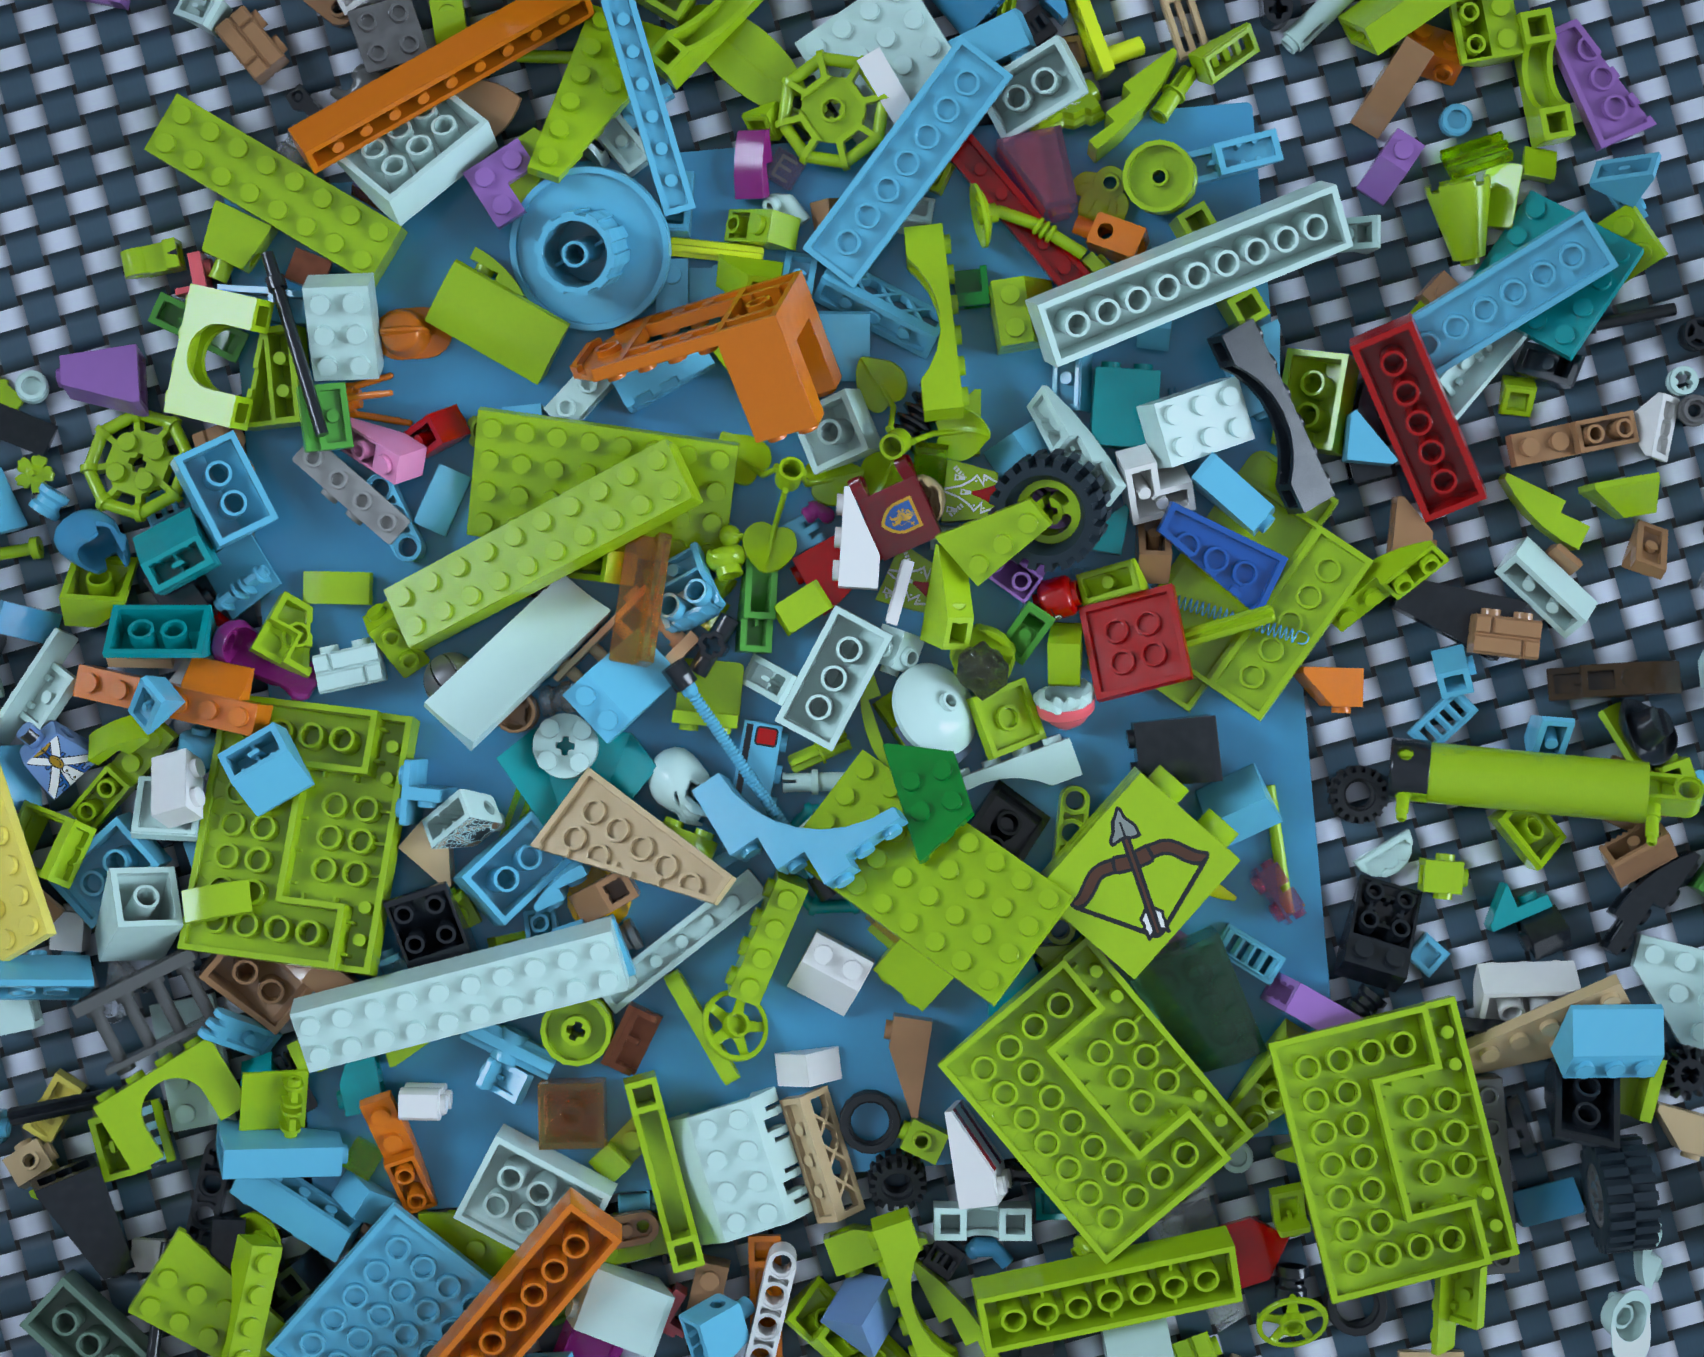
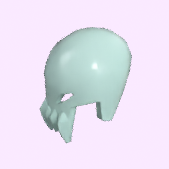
M672 747L661 751L654 758L656 768L648 780L652 797L659 805L677 814L681 822L702 826L703 824L698 820L700 817L707 816L702 807L694 801L692 790L697 785L699 786L710 779L708 772L699 760L685 748Z

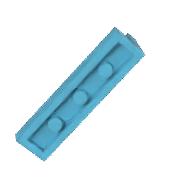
M827 268L813 295V301L832 311H870V331L925 360L928 358L940 334L935 307L868 272L858 285L853 288ZM870 286L877 290L878 294H871L865 291L864 287ZM898 301L904 304L907 309L901 310L894 306L893 302ZM927 316L938 322V324L934 327L924 322L921 317Z

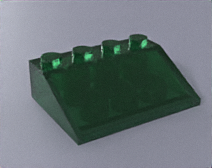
M1212 925L1165 945L1135 980L1127 974L1134 992L1202 1073L1238 1064L1267 1051L1222 939Z

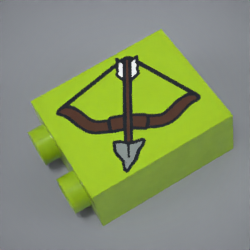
M1160 764L1149 777H1146L1140 770L1134 767L1040 873L1073 896L1074 900L1062 917L1134 980L1241 861L1227 848L1239 833L1210 808L1198 821L1195 820L1178 805L1189 790Z

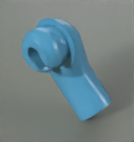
M992 1236L972 1238L965 1246V1253L970 1259L992 1257L1001 1269L1007 1267L1014 1259L1003 1245Z

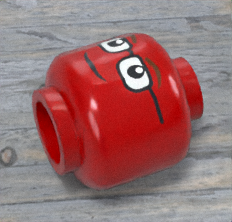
M1066 575L1042 580L1037 586V593L1032 595L1033 604L1056 618V620L1075 615L1078 611V606L1082 605L1077 581H1072Z

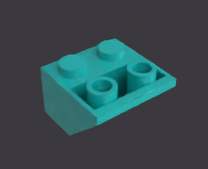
M191 507L132 538L140 566L155 594L165 596L222 565Z

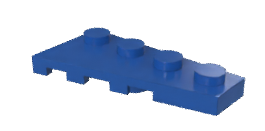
M1170 501L1156 530L1249 610L1267 604L1288 560L1287 557L1173 501Z

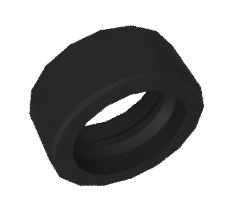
M863 1090L854 1093L846 1100L840 1112V1130L843 1139L852 1149L861 1153L876 1154L885 1151L895 1142L900 1132L901 1117L897 1104L889 1095L878 1090ZM865 1103H876L882 1106L889 1117V1127L886 1133L873 1141L858 1137L851 1126V1116L854 1110Z
M1327 1286L1323 1296V1305L1326 1307L1329 1320L1334 1327L1344 1334L1355 1337L1368 1335L1377 1330L1385 1320L1388 1309L1384 1291L1372 1294L1374 1307L1371 1314L1360 1322H1351L1341 1317L1337 1311V1305L1331 1303Z

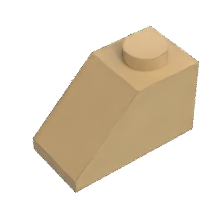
M421 820L398 848L438 883L446 881L450 888L455 884L452 880L455 876L454 849H432Z
M1657 1101L1654 1115L1670 1144L1681 1150L1680 1156L1699 1161L1701 1156L1704 1157V1114Z

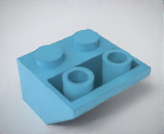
M275 722L217 754L231 784L258 817L315 785L286 728Z

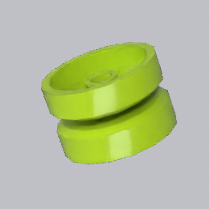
M1161 139L1147 141L1135 148L1125 161L1122 173L1124 190L1130 200L1145 212L1159 216L1175 214L1186 207L1195 195L1198 184L1197 167L1190 155L1174 142ZM1160 171H1163L1165 180L1162 183L1154 181L1153 178L1159 176Z
M600 997L546 1011L542 1017L540 1035L544 1048L552 1058L564 1065L578 1067L591 1064L603 1055L614 1036L616 1023L613 1011L604 999ZM576 1022H580L583 1024L581 1029H584V1031H575L573 1025Z

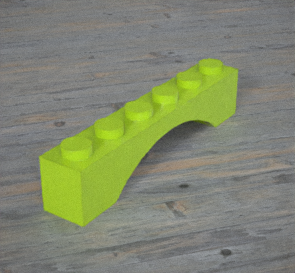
M714 0L689 21L667 31L650 49L656 73L674 89L678 90L764 0Z
M942 223L903 227L907 270L921 283L929 294L936 309L940 326L937 351L930 367L921 379L924 422L964 418V407L970 406L968 386L961 387L960 376L966 375L964 356H958L957 345H962V333L960 325L954 326L953 315L959 314L957 295H951L950 284H955L954 265H947L946 254H952L950 234L944 235Z
M655 1070L623 1078L673 1272L675 1274L706 1265Z
M908 1207L871 1218L872 1231L867 1232L873 1251L879 1250L882 1256V1260L878 1261L883 1280L889 1278L893 1287L888 1289V1294L893 1308L900 1307L902 1316L898 1317V1322L903 1336L909 1335L912 1345L908 1346L910 1356L960 1357L955 1346L944 1341L929 1328L920 1316L912 1299L911 1279L920 1244Z
M237 1235L231 1262L232 1301L230 1321L221 1357H259L283 1249L282 1246L269 1236Z

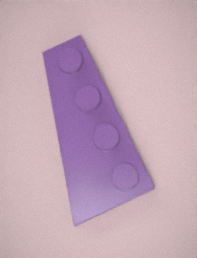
M1577 18L1555 27L1557 41L1554 46L1553 56L1596 152L1657 125L1650 115L1647 117L1638 105L1640 101L1634 93H1629L1618 79L1620 75L1613 66L1609 67L1600 55L1602 51Z

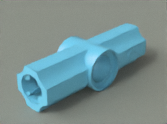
M496 1024L462 1033L459 1037L490 1052V1056L495 1060L511 1067L519 1066L545 1080L549 1078L557 1061L549 1055L543 1045L530 1040L529 1035L509 1025L502 1026Z

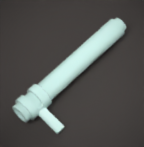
M1317 0L1283 33L1282 45L1291 54H1295L1297 51L1301 52L1354 0Z

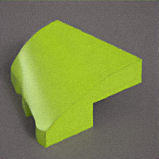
M284 591L278 596L248 651L283 669L308 678L312 673V667H310V648L312 647L313 636L310 630L313 621V607Z

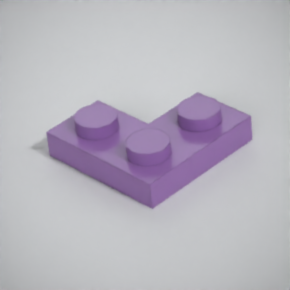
M518 138L463 172V175L499 230L527 213L509 186L527 174V167L531 159Z

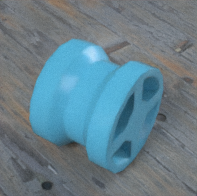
M41 483L39 486L40 493L36 498L31 499L28 505L43 516L57 522L60 517V509L62 506L68 505L70 498L55 488Z

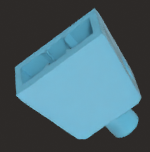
M719 1293L678 1315L691 1357H734L749 1341L750 1335L745 1319L755 1312L752 1301L746 1296L735 1301Z

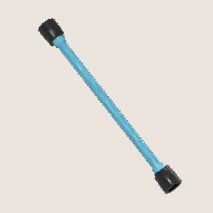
M682 657L665 668L662 674L676 693L681 692L685 698L690 699L689 701L697 709L699 716H702L701 718L704 719V723H707L706 726H709L708 729L711 730V733H714L713 736L716 737V740H719L718 743H721L720 746L723 747V750H726L727 756L731 757L730 760L733 761L732 763L740 771L739 773L742 774V778L747 781L749 788H752L751 791H754L756 798H759L758 801L761 802V805H764L765 811L768 812V815H771L770 818L791 825L786 820V817H783L784 814L781 813L782 811L774 803L775 801L772 800V796L767 793L765 786H762L763 783H760L758 776H755L756 773L753 772V769H750L749 763L746 762V759H743L744 756L741 755V752H738L739 749L736 748L737 746L729 738L730 736L726 735L727 731H724L725 729L722 728L720 721H717L718 719L715 717V714H712L713 711H710L708 704H705L706 701L703 700V697H700L701 694L698 693V687L695 684L697 677L685 659ZM806 871L809 875L807 882L821 902L836 894L835 891Z

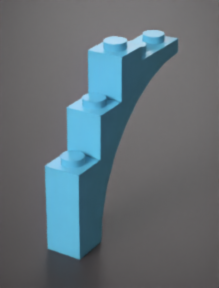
M720 773L715 774L692 790L730 856L738 860H748L756 856L761 851L760 847L763 846L776 869L786 875L789 873L795 874L803 870L807 866L806 861L810 860L824 885L833 889L836 887L841 889L854 881V875L861 871L855 862L856 858L863 859L875 851V845L884 839L886 841L894 839L902 833V827L909 823L900 810L892 807L869 820L847 827L830 829L800 828L772 820L760 813L742 797L730 779Z

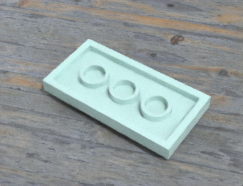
M215 992L207 994L214 1009H216L218 1004ZM193 997L173 1000L185 1025L203 1017ZM159 1003L150 1005L155 1039L157 1040L173 1032V1029ZM197 1032L159 1050V1058L170 1051L174 1056L185 1049L183 1043L198 1035ZM214 1043L230 1069L226 1047ZM181 1078L164 1080L173 1132L217 1124L220 1118L199 1086ZM238 1111L225 1119L238 1120Z

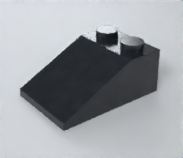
M999 779L978 806L974 816L967 823L1021 861H1024L1051 817Z
M1553 1056L1545 1070L1544 1100L1552 1137L1554 1139L1618 1152L1620 1150V1078H1563Z

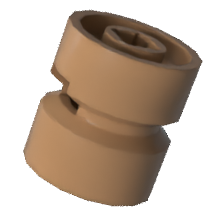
M530 694L498 726L509 733H520L533 728L540 717L538 700Z

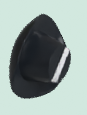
M1634 699L1622 700L1618 714L1619 727L1631 750L1641 760L1650 762L1652 765H1660L1668 761L1674 755L1678 746L1677 732L1669 714L1663 708L1650 707Z

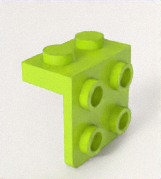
M684 658L690 666L693 658ZM716 661L706 678L693 672L697 677L695 684L698 687V693L701 694L700 697H703V700L706 701L705 704H708L710 711H713L712 714H715V717L718 719L717 721H720L722 728L725 729L724 731H727V734H731V728H739L744 666L736 662ZM678 692L676 695V706L673 709L672 723H679V730L698 731L699 725L706 726L707 723H704V719L701 718L702 716H699L697 709L689 701L690 699L685 698L681 692Z

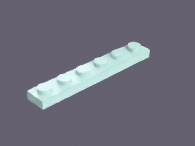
M748 868L739 875L718 906L707 902L703 903L634 957L632 961L636 969V975L629 977V990L602 997L611 1010L616 1014L765 897L762 896L764 887L753 872Z

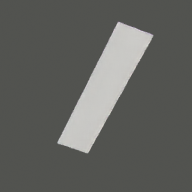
M880 47L856 61L876 95L879 97L885 94L889 97L880 101L893 124H895L911 103V100Z

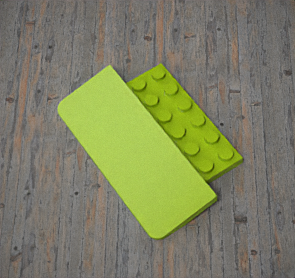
M1267 451L1253 453L1237 474L1275 507V512L1272 515L1275 517V520L1265 533L1258 531L1253 537L1216 506L1212 508L1206 518L1288 558L1266 604L1273 607L1276 620L1269 625V632L1273 624L1276 623L1275 633L1279 625H1282V635L1287 626V637L1293 628V638L1296 632L1300 630L1308 634L1309 641L1306 644H1298V642L1305 643L1308 639L1307 635L1302 632H1298L1293 643H1291L1292 632L1287 641H1285V633L1279 639V631L1273 637V629L1269 636L1267 635V628L1261 634L1260 626L1257 632H1255V628H1252V630H1245L1187 647L1194 679L1156 688V690L1188 713H1190L1209 686L1261 722L1374 564L1372 559L1323 527L1326 520L1339 504V500L1335 497H1331L1306 513L1288 515L1275 487L1277 457ZM1182 552L1171 566L1169 584L1172 583L1175 586L1177 598L1181 595L1179 607L1184 597H1187L1185 609L1192 598L1191 610L1196 600H1198L1197 612L1202 602H1204V614L1210 603L1209 615L1216 605L1215 617L1220 607H1222L1221 618L1226 609H1228L1227 616H1230L1233 610L1234 614L1249 610ZM1184 603L1180 608L1184 629L1214 621V611L1211 617L1208 618V609L1205 615L1202 616V608L1197 615L1195 612L1196 606L1191 613L1190 605L1186 611H1184Z

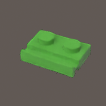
M345 382L314 385L329 432L324 437L315 436L301 386H297L296 393L304 452L353 448Z

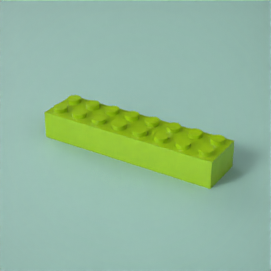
M178 93L144 148L152 156L263 222L273 226L278 231L330 260L347 272L374 273L375 288L408 234L402 226H399L397 223Z
M1226 1225L1129 1245L1107 1265L1097 1253H1091L971 1279L980 1331L987 1355L1243 1301L1235 1245Z

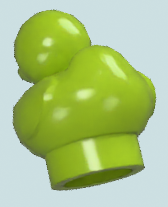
M725 525L719 532V540L724 546L714 550L709 548L705 555L708 568L716 572L719 581H729L743 575L742 565L746 561V555L743 547L738 543L742 540L744 533H741L734 525Z

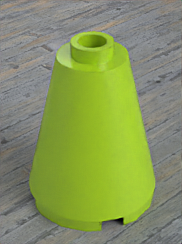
M1483 174L1484 181H1477L1476 175L1439 182V187L1436 190H1432L1431 184L1424 187L1426 197L1452 260L1460 261V266L1480 263L1479 257L1486 255L1491 187L1489 174Z

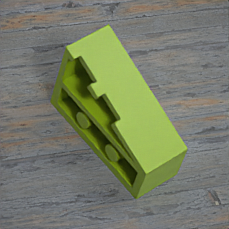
M282 325L270 326L268 335L259 334L252 367L255 368L251 388H248L246 395L247 398L254 399L247 429L250 431L301 426L296 387L300 386L285 333ZM296 325L310 370L306 328Z

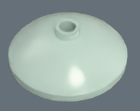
M920 663L907 669L899 676L892 693L893 713L900 731L914 747L954 751L957 754L969 745L975 733L976 726L966 701L971 695L966 686L953 672L938 664Z

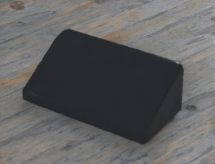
M0 403V440L40 456H47L59 426Z

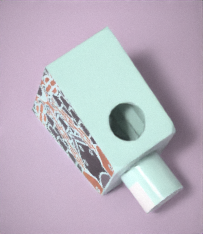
M459 789L426 816L422 823L432 849L476 846L491 833L501 831L505 826V818L499 812L496 802L491 795Z

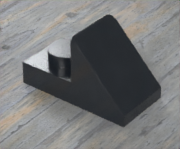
M1525 341L1513 371L1521 376L1547 382L1556 390L1570 389L1575 385L1585 357L1576 354L1573 360L1569 361L1540 344Z

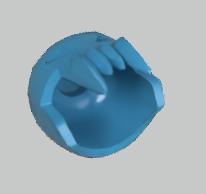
M82 509L64 518L55 530L53 539L59 553L70 562L98 575L106 572L107 565L105 560L117 553L125 567L129 565L131 553L127 536L120 532L113 518L99 510Z

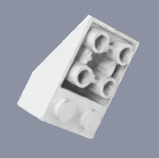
M844 486V494L837 493L836 515H842V527H835L834 548H840V560H833L832 581H838V588L878 591L880 554L850 487Z

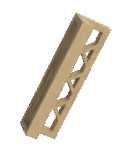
M820 1086L805 1094L788 1096L779 1100L817 1224L839 1222L866 1209L840 1130L828 1086ZM818 1096L823 1107L820 1116L814 1113L811 1099ZM824 1128L830 1130L832 1136L829 1147L823 1142L822 1134ZM834 1158L840 1162L842 1168L839 1178L833 1174L832 1164ZM844 1189L849 1192L853 1203L852 1206L844 1209L841 1199Z

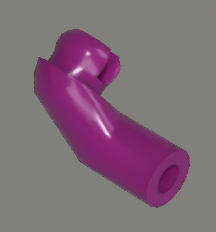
M815 500L808 502L809 505L801 509V514L808 523H813L819 518L822 523L830 524L835 519V513L832 508Z

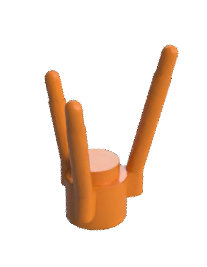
M393 373L380 375L379 379H364L345 383L351 418L405 426L413 424L408 419L358 411V409L363 408L364 399L393 395L392 390L362 392L360 389L392 379L394 377Z

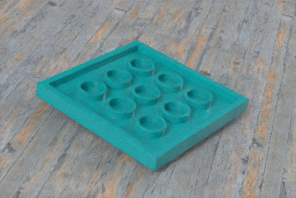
M1531 190L1515 213L1512 229H1504L1474 275L1575 214V212ZM1594 222L1592 223L1619 266L1514 330L1569 361L1573 360L1644 254V248Z

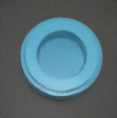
M1457 103L1447 106L1441 112L1438 119L1439 128L1442 133L1451 138L1463 136L1469 131L1473 123L1471 111L1465 105Z

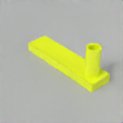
M1066 0L1096 81L1108 77L1116 69L1114 65L1145 55V46L1140 36L1107 47L1091 1Z

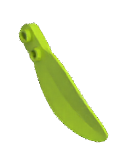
M709 4L695 5L685 22L695 17ZM745 19L705 61L729 86L759 106L773 101H778L780 104L783 86L781 80L783 76L787 77L797 69L782 47L763 29L748 19ZM804 81L798 84L801 87L806 88ZM795 91L794 98H801L802 94ZM792 105L791 116L798 115L799 109ZM829 109L825 113L827 118L830 116L837 118ZM802 123L795 124L809 138H811V136L804 128Z

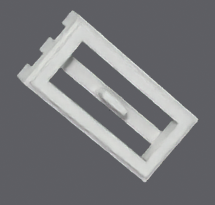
M901 560L885 618L887 624L898 625L915 563L913 561Z

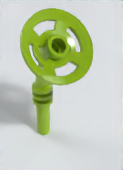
M976 183L970 184L969 199L972 220L982 248H988L992 235V223L999 222L1000 218L1031 229L1033 235L1038 233V238L1042 239L1044 237V242L1048 243L1051 241L1080 260L1083 259L1088 251L1087 248L1058 231L1056 225L1051 226L1050 221L1045 223V218L1043 217L1039 219L1003 205H996L995 202L988 203L981 188Z

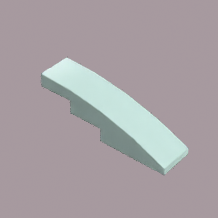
M1042 385L1026 407L1050 452L1056 448L1065 449L1064 456L1069 457L1073 452L1081 455L1078 463L1083 466L1090 461L1095 466L1091 471L1092 475L1096 478L1102 474L1106 481L1101 486L1103 492L1110 491L1111 499L1106 504V507H1110L1125 489V482L1088 428L1047 385Z

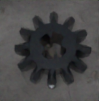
M1686 1045L1680 1046L1679 1053L1675 1049H1668L1670 1059L1667 1060L1663 1077L1665 1079L1662 1081L1661 1087L1665 1090L1670 1089V1096L1678 1098L1681 1095L1686 1101L1691 1100L1693 1093L1698 1097H1703L1701 1087L1704 1086V1056H1701V1049L1694 1047L1690 1051ZM1688 1067L1690 1068V1071H1687L1689 1076L1685 1079L1681 1077V1074H1685L1682 1072V1069Z

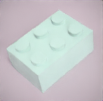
M374 273L308 275L302 287L314 381L379 379L384 367L381 336L379 335L380 324Z
M1235 376L1216 379L1136 406L1146 444L1156 460L1157 469L1172 468L1210 455L1212 452L1215 453L1255 439L1240 382Z

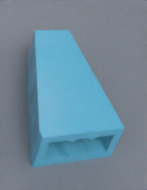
M218 1119L216 1153L222 1179L341 1176L342 1164H347L348 1145L343 1144L340 1132L301 1128V1131L297 1133V1137L290 1139L284 1136L281 1129L239 1131V1120L224 1119L221 1121V1119Z

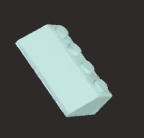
M835 605L782 705L775 722L833 751L893 635L854 613Z

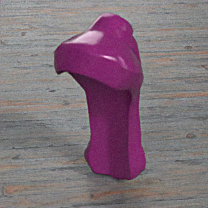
M230 620L216 629L211 644L214 660L255 668L253 678L269 685L281 687L293 701L309 699L310 695L314 692L317 680L312 661H310L312 673L308 678H305L248 651L258 634V631L250 626L248 622L244 620Z

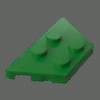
M890 743L883 744L903 813L909 822L907 826L920 864L926 863L930 859L929 855L942 843L945 844L951 839L956 829L964 826L974 816L954 751Z

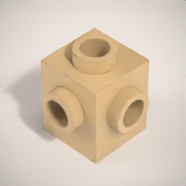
M27 1138L14 1147L15 1152L2 1160L17 1186L23 1189L31 1187L29 1180L60 1168L56 1162L59 1155L54 1146L49 1141L45 1143L37 1138L34 1140Z

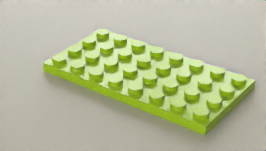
M480 406L477 415L467 535L482 537L657 442L667 439L678 446L704 503L614 551L638 554L637 559L664 562L690 548L691 543L697 542L704 555H706L709 548L714 550L724 546L719 540V532L725 525L730 524L739 443Z
M862 749L803 828L830 829L847 827L869 820L892 807L897 808L903 813L890 768ZM969 823L957 828L954 836L945 844L942 843L929 855L930 859L923 864H920L907 824L902 827V833L889 841L884 839L875 845V851L863 859L856 858L855 862L861 871L854 875V881L841 889L837 887L831 889L992 1006L997 1004L1074 900L1073 896ZM810 860L806 861L807 866L804 870L823 883Z

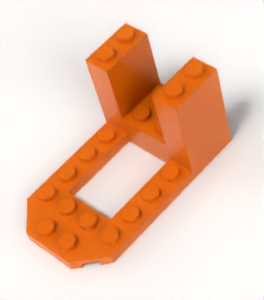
M802 270L629 321L614 328L613 332L615 335L602 342V339L597 337L586 343L570 365L574 379L593 382L607 379L608 382H613L625 377L631 371L638 370V373H644L654 369L658 363L668 361L669 364H675L686 359L689 354L698 352L699 355H705L719 347L756 443L766 440L769 443H775L784 439L787 434L794 432L807 434L814 431L824 415V410L818 397L832 394L842 378ZM721 318V322L702 327L708 324L710 319ZM691 326V329H694L688 332L674 335L680 331V328ZM661 334V337L664 338L651 343H647L650 340V337Z

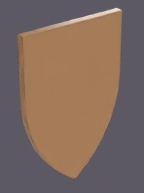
M480 80L455 94L489 121L495 138L513 120L522 100L520 96L507 87L485 80Z

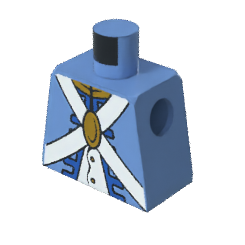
M50 721L41 730L31 722H27L17 732L16 736L25 743L19 751L23 764L54 800L94 765V763L88 761L89 740L57 721Z

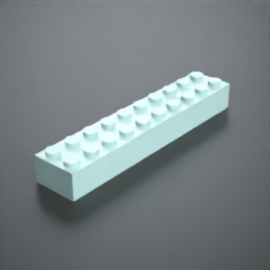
M1318 181L1028 298L1025 302L1044 361L1058 368L1353 247V242L1337 185Z
M612 916L294 998L289 1015L308 1071L311 1073L629 990V974L613 925Z

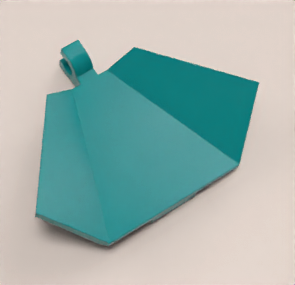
M534 727L496 759L541 824L545 826L582 774L575 778L562 779L550 775L539 767L533 754V738L539 727ZM595 731L598 737L599 750L596 761L589 768L633 800L653 775V771L656 768L654 760L632 733L622 732L611 743H606ZM563 737V741L557 743V748L562 750V755H568V751L574 750L575 747L574 743L569 742V737Z

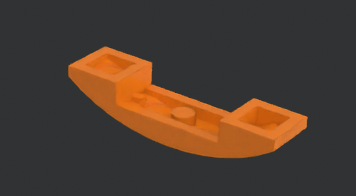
M752 1234L748 1236L750 1300L754 1307L756 1306L768 1251L774 1243L781 1241V1234ZM781 1255L774 1258V1262L782 1266ZM772 1286L766 1290L771 1296L782 1294V1289L778 1286ZM754 1313L750 1315V1327ZM764 1317L759 1323L764 1327H771L776 1324V1321L771 1317ZM783 1327L776 1357H783ZM757 1348L752 1351V1354L756 1357H766L769 1352L766 1349Z

